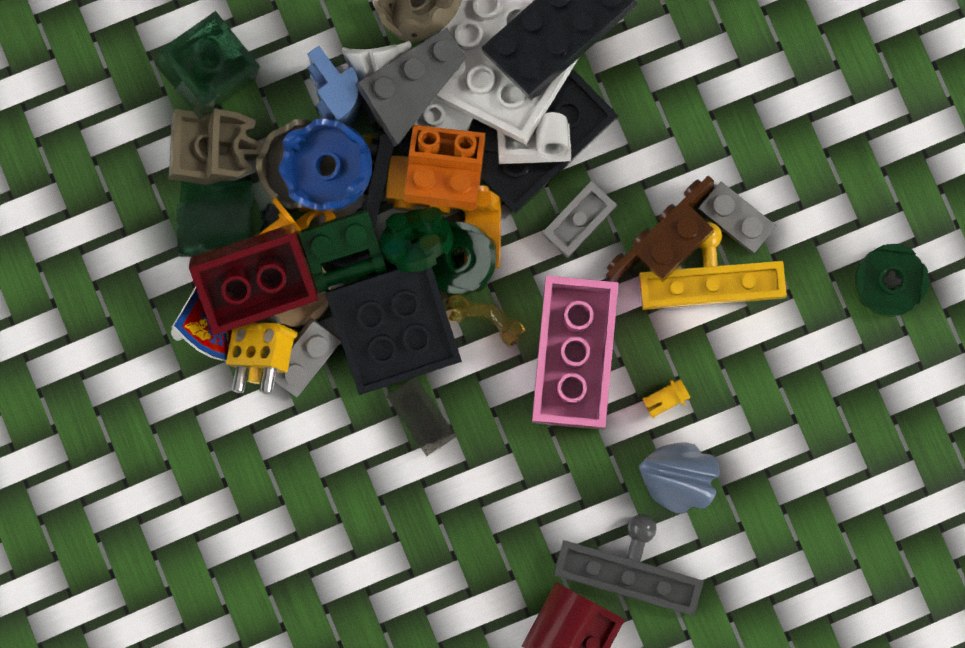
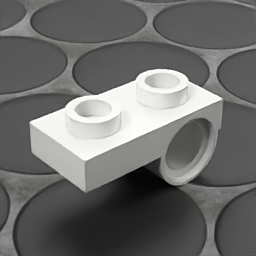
M545 113L526 145L497 130L499 164L571 161L569 123L567 118L560 113Z

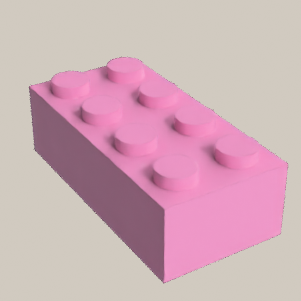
M546 276L532 423L598 430L605 429L619 282Z

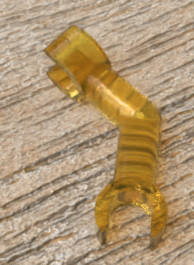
M453 295L446 305L458 308L453 309L448 318L454 322H461L466 316L488 318L500 330L499 333L502 341L509 347L520 342L521 340L518 336L526 331L519 321H510L493 304L469 302L464 296Z

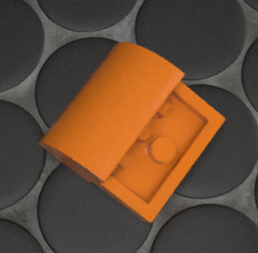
M413 125L404 202L476 210L482 173L485 133Z

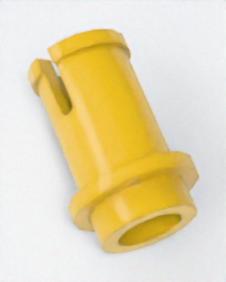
M672 379L669 381L670 385L642 398L652 419L680 403L682 406L686 405L684 401L690 399V396L681 379L676 382Z

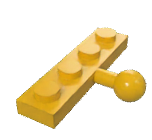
M712 222L707 223L714 229V233L699 247L702 249L703 267L676 269L663 282L652 271L639 273L642 310L783 299L787 297L783 261L718 266L716 247L721 243L722 232Z

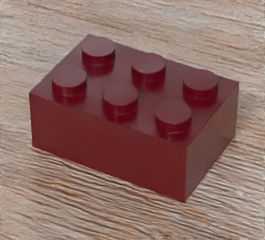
M294 223L190 258L189 271L213 335L318 301V291Z

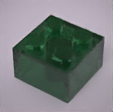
M216 11L158 51L156 66L199 119L255 81L260 69V65Z

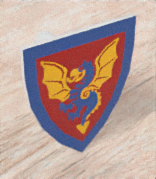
M195 287L172 325L171 335L176 341L184 339L197 351L210 358L226 362L232 330L213 335Z

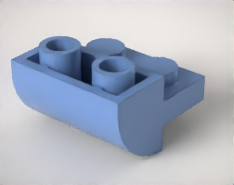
M317 46L307 53L311 64L307 69L311 74V80L318 89L316 91L320 101L316 104L320 111L318 113L322 119L339 121L352 127L357 122L362 110V95L355 85L358 83L357 74L352 66L340 74L321 47Z

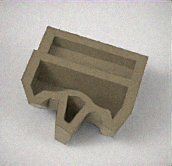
M215 108L211 114L175 109L172 114L169 179L207 185L237 178L253 171L252 165L246 160L257 159L264 143L249 138L245 133L252 131L256 120L238 112Z

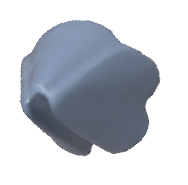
M680 442L661 446L639 465L641 476L651 498L669 511L683 514L691 507L706 508L711 504L716 495V489L712 487L711 481L720 475L718 461L711 454H702L695 444Z

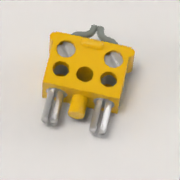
M277 316L268 317L276 323L253 322L232 329L226 365L236 368L232 391L236 393L244 392L248 371L247 382L253 384H260L263 372L260 392L272 394L276 372H288L293 340L297 337V332L281 325V320Z

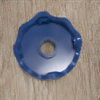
M315 119L306 127L292 130L285 136L283 140L284 153L279 164V173L290 193L288 195L292 200L319 211H337L351 205L364 193L372 174V157L366 141L355 129L339 121ZM332 156L336 161V169L331 175L324 176L320 170L321 163L325 158Z

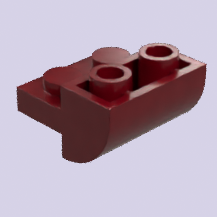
M556 582L521 646L523 648H610L625 619Z

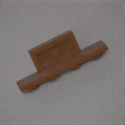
M709 175L702 182L699 179L695 180L685 190L684 196L686 197L677 206L674 204L669 205L658 217L660 222L651 231L648 228L643 230L633 241L634 247L625 256L620 253L607 266L609 272L606 274L607 281L619 282L639 261L662 282L665 281L714 233V229L694 210L713 191L714 180Z

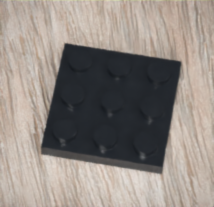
M432 267L419 272H402L395 268L325 291L359 395L462 362Z

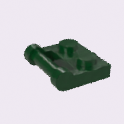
M367 209L298 231L319 294L328 291L330 286L373 272H376L377 275L387 272ZM366 249L370 251V259L330 272H323L321 266L323 263Z

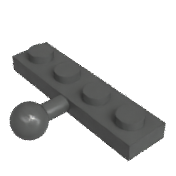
M645 514L634 516L628 523V534L631 537V543L626 558L563 540L553 574L693 616L695 615L704 580L640 562L645 543L654 538L657 530L655 521Z

